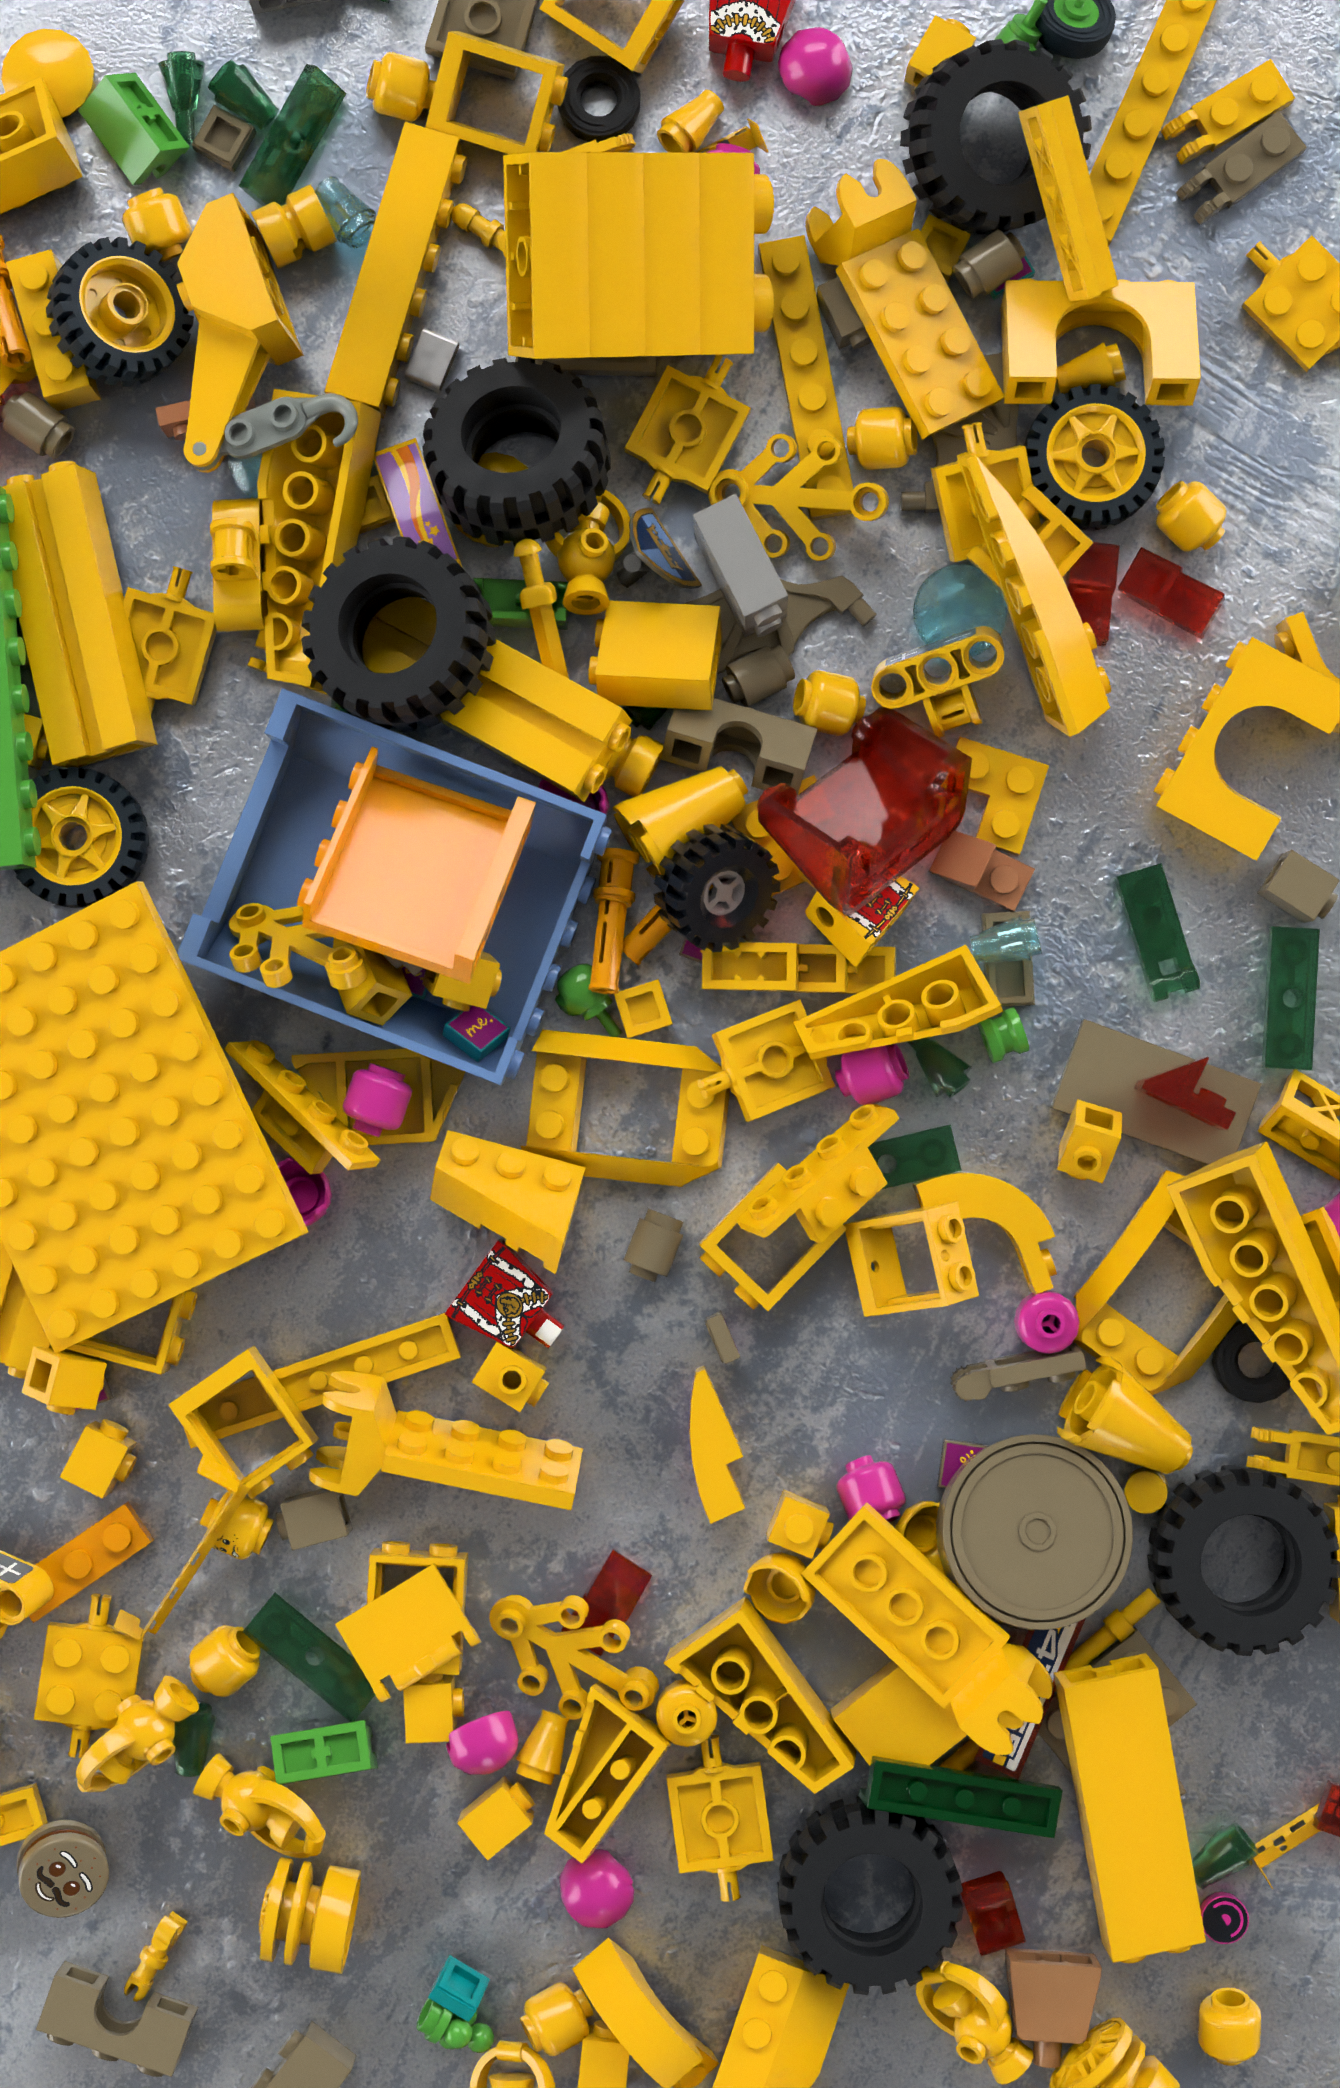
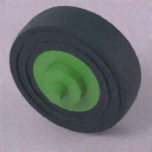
M1047 0L1045 8L1035 23L1037 29L1042 33L1039 42L1058 55L1073 59L1094 56L1106 46L1116 22L1115 9L1110 0Z

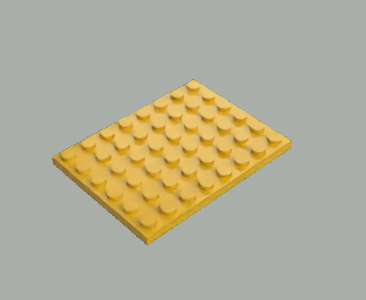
M143 881L134 882L0 951V1238L55 1353L64 1351L309 1233Z

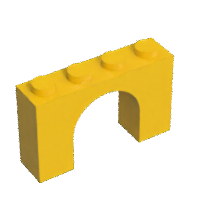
M1031 278L1006 280L1000 308L1004 404H1051L1057 380L1056 342L1065 333L1075 328L1099 325L1123 333L1138 348L1143 362L1145 405L1192 406L1201 380L1195 282H1176L1174 280L1130 282L1119 279L1118 287L1103 291L1100 296L1069 302L1064 281H1037Z
M1252 637L1248 645L1241 641L1237 643L1225 664L1227 668L1233 670L1224 687L1216 683L1213 685L1201 709L1209 712L1200 729L1192 725L1190 726L1177 749L1185 754L1176 771L1169 767L1166 768L1153 792L1161 795L1156 804L1157 807L1257 861L1280 822L1281 816L1234 791L1224 781L1218 770L1215 755L1219 734L1224 725L1234 715L1255 706H1272L1283 709L1320 730L1331 734L1340 719V683Z

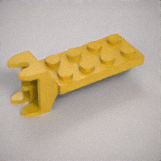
M877 159L873 165V181L878 189L877 197L867 195L862 184L846 173L839 179L836 187L837 201L842 216L833 224L828 214L814 206L806 216L805 227L809 242L820 263L838 266L835 271L923 440L997 404L1004 399V394L919 228L911 231L917 199L908 181L892 162L886 159Z
M338 1371L330 1375L329 1384L341 1391L324 1392L322 1404L332 1411L352 1416L351 1423L337 1422L333 1428V1436L348 1441L347 1447L324 1446L317 1449L315 1459L327 1466L339 1469L330 1467L310 1468L309 1480L313 1484L330 1491L358 1496L381 1469V1472L572 1510L583 1448L572 1446L569 1442L561 1439L546 1441L527 1437L517 1430L497 1431L483 1428L468 1420H457L454 1422L434 1418L429 1413L419 1410L409 1412L398 1410L396 1413L385 1377L353 1371Z
M867 1502L801 1573L808 1582L943 1709L951 1703L959 1728L983 1749L997 1755H1008L1013 1752L1014 1748L1010 1732L1006 1728L1018 1729L1024 1726L1025 1722L1035 1724L1041 1722L1043 1707L1038 1697L1049 1699L1053 1692L1052 1679L1043 1664L1024 1646L1007 1643L1010 1635L989 1615L979 1609L959 1587Z

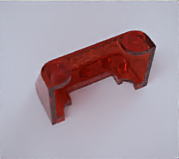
M882 706L869 716H863L855 724L851 734L853 740L852 754L799 795L787 783H780L775 787L767 788L757 803L758 822L827 903L845 916H851L947 840L960 825L966 809L972 758L896 710Z

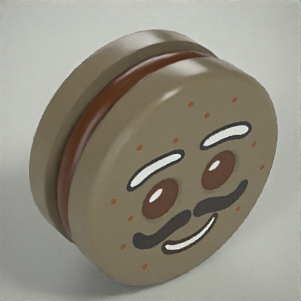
M58 1820L42 1825L25 1839L17 1855L16 1867L20 1893L26 1904L39 1914L54 1918L77 1915L93 1906L107 1887L109 1865L104 1843L92 1827L82 1822Z

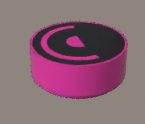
M1215 1892L1207 1896L1201 1903L1200 1910L1204 1932L1211 1940L1220 1944H1230L1242 1938L1248 1928L1249 1916L1245 1906L1235 1895L1228 1892Z

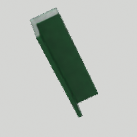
M872 1756L867 1788H860L859 1797L868 1809L1055 1839L1063 1790L1055 1785Z

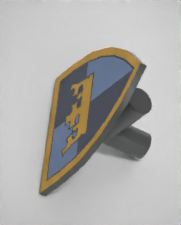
M642 508L633 513L629 527L634 553L628 554L624 558V568L617 572V577L621 584L628 588L653 570L665 580L680 588L695 589L702 586L653 509Z

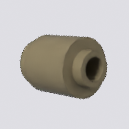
M997 229L960 255V262L954 265L952 269L961 287L974 299L979 294L988 295L1005 283L1006 280L1022 271L1023 263L1021 259L1026 256V253L1020 241L1012 232L1005 235Z
M30 391L23 393L21 396L14 394L6 402L1 412V417L4 419L3 430L40 456L48 455L53 459L58 458L67 449L75 433V428L68 424V418Z
M780 645L771 649L768 646H764L726 665L727 676L722 678V683L733 703L740 701L744 707H749L787 688V682L795 679V673L787 654Z
M648 1208L645 1218H639L623 1259L632 1264L629 1272L652 1282H656L658 1274L668 1277L683 1238V1234L679 1233L683 1222Z

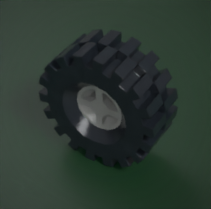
M714 824L703 825L704 834L696 829H692L686 833L688 842L683 844L677 840L671 846L676 853L672 859L664 856L659 865L666 869L664 875L656 874L654 885L660 888L662 892L653 895L654 903L662 908L657 911L662 920L668 923L667 925L697 948L705 951L707 947L712 952H722L723 945L730 950L740 947L738 939L741 937L747 942L752 940L756 936L752 929L757 924L762 928L765 927L769 919L764 917L767 909L775 911L778 901L772 898L771 895L773 892H780L781 882L772 877L779 874L777 864L770 860L773 856L768 850L729 825L721 824L720 828H718Z

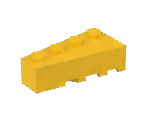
M746 1596L669 1649L664 1664L675 1674L679 1673L696 1687L695 1691L709 1703L713 1701L717 1707L733 1720L732 1723L746 1735L749 1733L763 1745L771 1757L814 1794L854 1768L857 1750L835 1723L832 1715Z

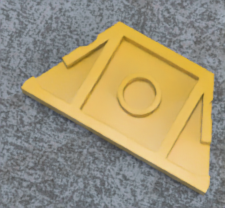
M406 1048L291 1055V1062L306 1082L309 1091L317 1099L331 1105L337 1112L336 1117L347 1128L362 1135L367 1140L368 1145L435 1142L466 1073L463 1070ZM370 1063L405 1074L404 1082L412 1089V1096L401 1126L395 1130L382 1129L380 1137L354 1129L355 1119L348 1116L343 1110V1102L353 1074L359 1069H368Z

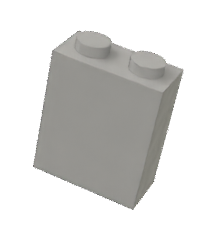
M735 493L693 514L695 540L744 637L756 633L757 637H762L780 628L783 625L781 619L787 617L788 594L737 494Z

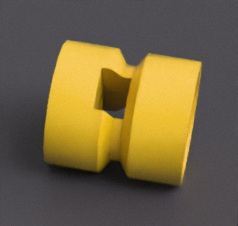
M311 184L288 194L286 204L282 206L273 201L251 212L278 269L301 259L302 250L305 248L316 252L337 242L332 227Z
M630 734L623 749L619 752L614 751L606 764L607 774L605 780L611 776L614 777L615 787L632 797L643 794L661 760L664 744L644 735L633 739Z

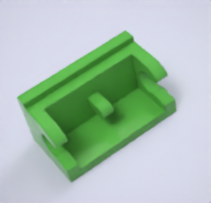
M136 72L105 75L78 110L132 185L142 184L150 176L151 172L156 179L161 178L169 171L178 158L190 148Z
M473 578L482 590L481 595L489 603L493 617L488 622L493 627L533 628L529 608L522 609L519 598L520 592L526 587L525 580ZM544 581L551 582L556 590L558 599L552 603L557 628L559 630H568V610L562 604L568 582Z
M366 1720L270 1736L276 1783L283 1785L378 1769L377 1755L372 1751L371 1737L373 1736L371 1726L366 1725Z

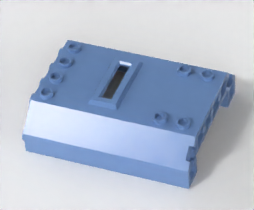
M282 688L264 732L271 739L203 913L201 916L192 914L177 952L180 960L503 1086L507 1077L515 1080L525 1053L520 1052L526 1034L536 1035L545 1010L537 1008L544 990L552 993L562 966L555 964L561 946L569 949L576 934L579 922L572 920L577 904L578 902L587 904L595 885L596 878L589 876L596 854L603 856L613 830L605 827L608 820L607 814ZM371 746L378 748L377 765L509 810L513 809L518 796L536 802L531 830L483 949L484 952L491 954L500 963L499 969L502 972L499 990L494 997L490 996L486 1009L511 1027L508 1038L479 1062L475 1061L442 1035L445 1024L460 1013L461 1010L444 1005L442 1003L443 998L433 996L429 991L424 999L412 995L382 1026L347 1014L338 990L330 985L325 967L291 951L289 964L293 978L282 987H267L264 984L260 966L247 973H239L234 970L229 952L235 945L239 944V940L230 931V918L241 906L249 903L266 905L273 910L297 906L298 896L305 879L314 880L319 867L314 866L322 840L324 838L331 840L336 828L331 827L335 809L340 800L348 802L352 790L348 789L352 770L357 761L365 763ZM303 921L285 924L283 926L289 927L303 924ZM333 937L314 939L333 948ZM270 940L259 944L258 950L262 963L270 957L272 943Z

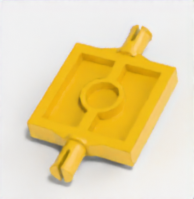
M1312 235L1293 254L1282 258L1280 261L1259 241L1247 253L1246 257L1265 276L1260 287L1241 307L1308 372L1324 355L1334 352L1338 348L1340 349V263Z
M722 355L714 356L715 358L704 378L688 376L667 365L624 448L625 453L647 463L655 472L645 492L642 494L648 501L652 498V503L661 504V500L671 481L685 483L708 495L713 481L720 472L751 413L750 407L731 398L721 387L727 373L733 366V362L728 358H725L723 362Z
M982 422L962 426L968 453L979 458L1018 505L1023 499L1020 494L1029 484L1033 485L1026 447L1018 445L999 451L988 450L985 445ZM957 460L953 463L930 468L948 555L952 562L966 560V555L975 545L980 547L985 542ZM1038 512L1029 519V523L1035 531L1041 526Z
M173 566L166 593L150 594L127 587L123 601L127 620L130 621L151 714L156 699H173L190 705H196L217 632L214 613L199 609L185 599L193 572Z
M801 999L712 1034L721 1058L722 1071L698 1080L699 1089L712 1083H717L716 1086L701 1091L705 1099L730 1089L738 1100L746 1122H749L835 1087L827 1067V1057L810 1059L793 1022L807 1016Z
M91 1594L88 1621L77 1624L50 1621L47 1626L34 1720L62 1723L72 1728L68 1756L73 1758L78 1753L79 1739H81L78 1758H82L89 1749L91 1730L101 1728L112 1729L115 1727L118 1716L115 1713L117 1706L126 1698L136 1695L144 1637L141 1641H138L116 1630L113 1625L107 1624L110 1601L112 1599V1596L104 1594L102 1597L100 1613L98 1610L101 1594Z
M710 1735L713 1754L709 1752L708 1739L700 1743L703 1765L693 1771L666 1774L679 1874L702 1870L715 1874L718 1873L720 1899L724 1902H730L728 1882L731 1885L732 1900L735 1901L741 1898L737 1877L738 1870L749 1864L774 1861L760 1761L737 1765L722 1763L719 1735Z

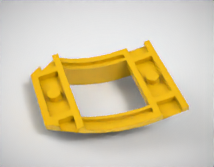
M542 1029L531 1050L537 1052L527 1142L526 1146L520 1145L521 1150L585 1167L583 1176L683 1187V1185L699 1177L706 1176L722 1168L730 1089L712 1095L707 1099L702 1096L701 1091L716 1086L717 1083L715 1082L699 1089L698 1080L721 1072L722 1069L719 1063L713 1061L698 1049L699 1047ZM587 1058L682 1069L672 1162L577 1152Z
M1168 1170L1163 1172L1159 1178L1160 1181L1148 1199L1143 1202L1119 1239L1084 1285L1073 1296L1076 1299V1310L1080 1322L1078 1334L1073 1342L1096 1359L1102 1356H1110L1120 1362L1151 1395L1190 1380L1238 1319L1232 1310V1303L1224 1294L1179 1355H1176L1106 1303L1163 1227L1193 1248L1167 1189L1169 1184L1185 1176Z

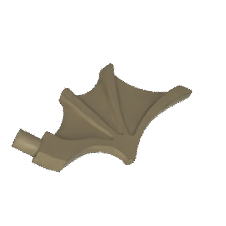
M1002 352L984 355L1003 392ZM1002 399L997 404L933 434L932 438L936 450L935 467L956 462L958 460L956 455L964 452L968 453L962 426L967 424L971 425V423L982 422L985 445L988 450L999 451L1018 446L1017 419L1020 404H1004V399ZM933 478L931 481L924 482L923 491L901 492V511L924 510V513H940Z
M842 575L811 584H796L779 578L788 594L787 617L781 619L783 625L780 628L762 637H757L756 633L744 637L721 589L704 597L683 603L720 606L723 638L717 674L725 672L726 665L764 646H768L771 649L780 645L789 657L794 653L795 645L803 631L817 618L836 610L842 615L849 610L862 627L867 625L877 614L862 598L864 595L855 584Z

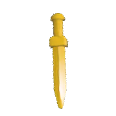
M523 539L514 548V557H519L526 585L519 596L522 609L529 608L541 663L569 679L552 603L558 599L556 590L551 582H544L537 553L542 551L541 546L533 539Z

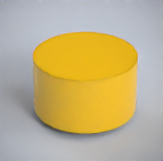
M1145 1467L1136 1469L1129 1475L1124 1489L1128 1505L1133 1510L1143 1514H1150L1160 1510L1167 1500L1168 1482L1161 1472Z

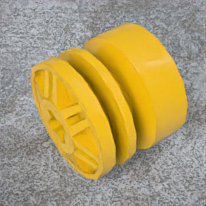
M280 1857L275 1873L270 1883L267 1884L260 1913V1960L273 1962L280 1941H285L284 1964L292 1966L301 1944L309 1945L311 1969L342 1974L348 1956L361 1885V1870L330 1865L322 1885L316 1886L313 1885L312 1862L304 1861L297 1882H292L294 1861L291 1858Z
M1121 2017L1099 2023L1088 2031L1084 2043L1073 2044L1061 2058V2066L1054 2069L1049 2087L1180 2088V2084L1155 2055H1145L1146 2045L1137 2035H1133L1131 2028Z

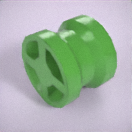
M1014 1007L1004 1010L1000 1017L995 1019L988 1018L977 1023L984 1047L992 1063L1003 1060L1005 1054L1013 1051L1018 1054L1029 1051L1028 1039L1023 1024Z

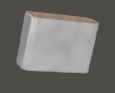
M424 328L405 371V379L440 393L459 350V342Z

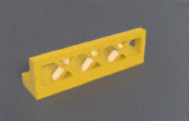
M1067 95L1019 111L1020 122L1069 302L1102 295L1101 292L1118 287L1119 284L1069 96Z
M1294 1069L1287 1077L1279 1101L1262 1119L1258 1132L1340 1181V1122L1336 1117L1340 1116V1095ZM1296 1090L1309 1096L1315 1107L1311 1108L1294 1098Z

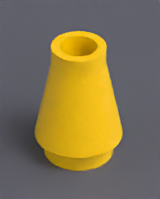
M705 89L698 97L663 118L661 121L662 127L657 131V137L661 145L668 153H696L714 122L724 111L723 102L714 92Z
M1103 342L1067 363L1057 366V384L1060 394L1062 392L1066 394L1071 388L1078 386L1084 389L1090 384H1101L1102 389H1107L1109 386L1116 387L1115 383L1126 380L1117 343L1105 346Z
M542 1709L539 1720L515 1758L519 1761L516 1770L517 1774L552 1785L555 1774L560 1775L568 1718Z

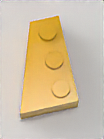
M447 1130L435 1166L430 1200L478 1229L485 1226L506 1239L505 1245L517 1252L520 1248L544 1261L543 1267L556 1275L578 1201L585 1167Z
M600 1681L590 1688L582 1720L572 1744L573 1748L567 1767L562 1775L544 1831L546 1836L581 1864L592 1855L672 1744L662 1735L657 1724L640 1711L627 1709L621 1703L618 1694Z

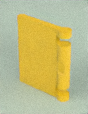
M435 1563L335 1624L381 1703L390 1698L389 1691L381 1679L390 1675L394 1685L401 1692L461 1655L462 1650L453 1637L462 1630L465 1639L471 1647L481 1642L477 1632L470 1624Z

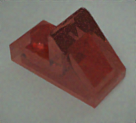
M1209 1057L1198 1058L1139 1079L1134 1089L1218 1130H1228L1236 1112L1224 1107L1227 1099L1205 1088H1201L1198 1094L1193 1092Z
M612 1549L581 1597L588 1604L589 1612L582 1626L577 1629L602 1626L612 1619L626 1623L650 1581L652 1573L617 1550ZM573 1609L571 1615L579 1616L577 1611ZM562 1626V1628H561V1631H562V1632H563V1631L576 1630V1629H568V1628H566V1627H564V1626ZM608 1633L611 1638L615 1635V1633ZM601 1646L588 1648L600 1657L605 1651Z
M1002 1871L961 1883L963 1892L960 1894L981 1956L1026 1942L1010 1885Z

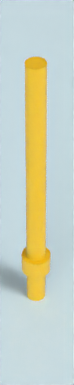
M1148 1587L1121 1611L1116 1608L1102 1620L1105 1623L1104 1626L1061 1661L1057 1672L1087 1666L1117 1639L1123 1642L1135 1631L1133 1626L1160 1604L1161 1601ZM1055 1679L1053 1680L1052 1695L1056 1692ZM970 1739L938 1767L964 1771L983 1754L985 1749Z

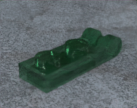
M1162 863L1115 877V884L1153 1002L1168 999L1169 993L1182 989L1185 993L1200 989L1199 976L1191 960ZM1173 958L1176 972L1162 975L1158 962Z

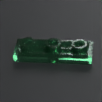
M306 64L239 184L242 190L262 206L273 201L281 206L286 203L287 195L294 189L347 94L317 66Z
M1269 927L1262 1068L1312 1070L1320 929ZM1287 990L1291 991L1296 998L1295 1004L1292 1007H1288L1283 1001V995Z
M951 1124L873 1142L868 1147L877 1165L879 1158L885 1154L890 1155L894 1160L893 1169L887 1173L882 1172L888 1183L882 1189L961 1171Z
M276 1592L243 1630L246 1636L348 1721L354 1722L375 1696L370 1683L355 1658ZM307 1652L317 1655L319 1659L318 1665L314 1666L307 1662Z

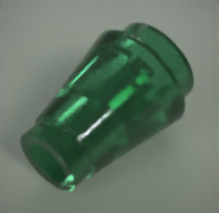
M232 59L219 69L209 83L208 89L215 95L214 101L251 124L256 125L261 131L269 126L280 110L244 64L239 66Z
M198 1701L199 1710L180 1722L174 1721L175 1737L172 1743L176 1749L173 1756L175 1773L180 1776L195 1777L201 1775L204 1770L216 1722V1717L212 1715V1706L205 1702Z
M1233 1822L1228 1827L1221 1825L1192 1859L1195 1882L1202 1890L1253 1865L1251 1859L1259 1854L1253 1840L1237 1822Z

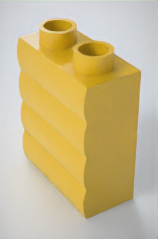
M529 152L503 155L508 356L550 359L754 354V332H766L771 325L774 312V295L769 277L766 274H754V234L767 233L774 214L772 184L767 175L754 174V153Z

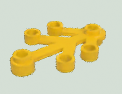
M775 434L770 437L766 449L742 471L727 469L717 474L708 492L710 504L713 505L725 499V491L729 485L735 484L740 490L739 500L770 558L784 556L790 548V539L784 531L772 529L754 504L772 505L803 541L808 556L815 561L830 559L836 551V542L830 534L820 532L800 507L851 510L852 514L862 521L880 519L889 507V497L886 490L876 483H861L853 491L801 488L825 465L831 466L841 460L843 446L838 439L829 436L819 438L814 443L812 452L774 486L755 484L777 462L786 463L795 457L797 444L787 434ZM780 439L786 440L789 444V451L784 457H778L774 452V445ZM826 442H831L835 447V455L830 460H824L820 454V448ZM868 493H874L878 497V506L873 511H867L863 506V498ZM774 534L778 535L782 540V548L776 553L770 551L767 544L768 539ZM820 537L824 538L828 543V551L823 556L817 555L813 549L815 540Z
M249 903L241 906L229 920L230 931L239 940V944L235 945L229 952L234 970L239 973H247L260 966V972L267 987H282L292 980L293 974L289 965L291 951L324 966L330 985L335 989L346 990L357 987L368 976L364 958L354 947L340 946L333 949L314 940L330 936L304 928L302 924L289 927L283 926L303 921V907L296 906L273 910L266 905ZM270 940L272 941L270 957L262 963L258 950L259 944Z
M509 1595L499 1599L493 1605L489 1614L491 1627L500 1637L511 1641L522 1670L517 1679V1684L523 1693L537 1696L543 1692L549 1680L548 1670L538 1662L533 1642L547 1651L563 1694L558 1707L561 1714L566 1718L572 1720L582 1718L587 1704L588 1693L581 1687L574 1667L618 1691L621 1703L629 1710L639 1711L653 1703L659 1689V1681L651 1670L635 1666L627 1669L624 1673L585 1650L601 1646L609 1653L623 1651L630 1638V1629L623 1621L612 1619L602 1626L577 1629L584 1623L589 1607L583 1598L576 1595L567 1596L560 1602L535 1606L521 1595ZM567 1608L574 1609L579 1616L571 1615ZM559 1621L562 1626L576 1630L556 1633L543 1626V1624ZM608 1633L617 1634L621 1640L611 1638ZM528 1676H534L539 1682L531 1681ZM569 1700L577 1701L580 1706L572 1705Z

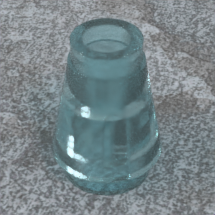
M331 176L320 182L315 189V193L337 240L340 243H346L350 248H358L369 242L376 218L375 211L341 183L337 177Z
M1019 915L979 932V934L970 936L973 956L977 963L1032 961L1031 956L1042 954L1034 917L1022 919V915Z

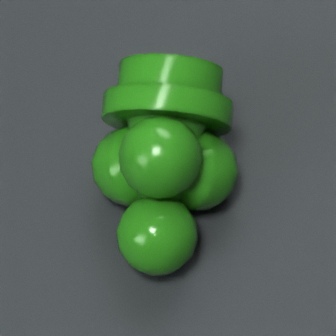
M428 1998L417 2021L416 2029L425 2034V2040L434 2044L439 2042L445 2049H461L468 2046L473 2052L483 2053L489 2050L494 2042V2033L491 2027L481 2022L473 2024L477 2018V2010L471 2020L467 2022Z

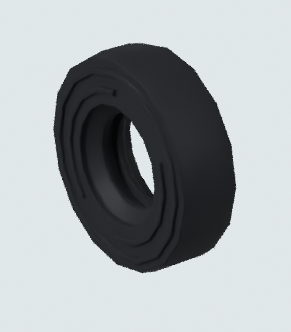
M590 56L577 61L565 72L564 77L568 78V86L561 106H558V111L564 125L577 138L586 142L596 140L598 143L626 134L634 126L640 112V89L634 74L626 66L609 56ZM596 83L610 86L617 96L615 108L604 116H593L587 113L581 104V96L584 90Z
M1236 1321L1213 1353L1212 1363L1217 1380L1228 1393L1242 1401L1263 1403L1277 1399L1290 1389L1291 1381L1276 1361L1273 1363L1269 1373L1264 1377L1255 1379L1243 1374L1238 1364L1239 1353L1247 1344L1260 1342V1340L1247 1323L1243 1324L1241 1321Z

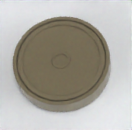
M1038 1434L1020 1435L983 1448L971 1456L956 1471L943 1493L938 1508L936 1520L937 1548L947 1577L996 1623L1021 1630L1057 1629L1072 1625L1089 1617L1100 1609L1117 1590L1130 1561L1133 1545L1132 1518L1126 1497L1118 1481L1096 1456L1083 1447L1073 1445L1075 1443H1070L1062 1438Z

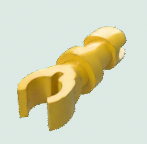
M466 203L457 204L451 214L453 222L464 231L472 232L479 236L481 244L489 249L496 247L502 251L506 258L504 224L496 219L490 222L481 216L478 210Z
M174 1911L170 1913L169 1917L164 1915L151 1939V1945H145L139 1955L141 1962L136 1971L131 1973L124 1986L125 1996L129 1995L135 1986L138 1987L133 1998L134 2002L141 2001L147 1995L153 1985V1977L157 1970L165 1968L169 1960L167 1953L172 1949L187 1925L188 1921Z

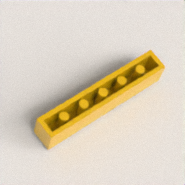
M408 122L404 123L324 390L325 394L334 393L342 395L350 401L361 402L381 412L382 419H384L387 405L394 407L398 399L401 380L396 378L401 361L407 363L410 358L414 335L410 334L409 331L414 316L421 318L427 300V290L422 289L427 272L434 273L437 268L441 246L436 244L440 228L447 229L450 224L454 201L449 200L453 184H461L467 166V156L462 155L459 137Z

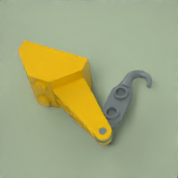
M234 193L206 203L177 263L183 282L177 284L179 295L187 311H194L199 323L188 425L183 448L185 458L199 472L209 473L220 466L225 455H231L238 459H248L299 438L320 416L332 411L341 413L345 420L343 431L333 439L335 447L342 446L353 437L358 426V415L354 405L342 395L329 393L310 398L281 397L245 412L268 362L279 366L304 355L259 229Z

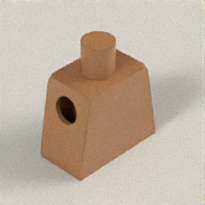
M1005 1948L1011 2019L1015 2034L1018 2039L1033 2041V2064L1044 2068L1060 2067L1062 2043L1082 2044L1086 2041L1102 1967L1093 1953Z

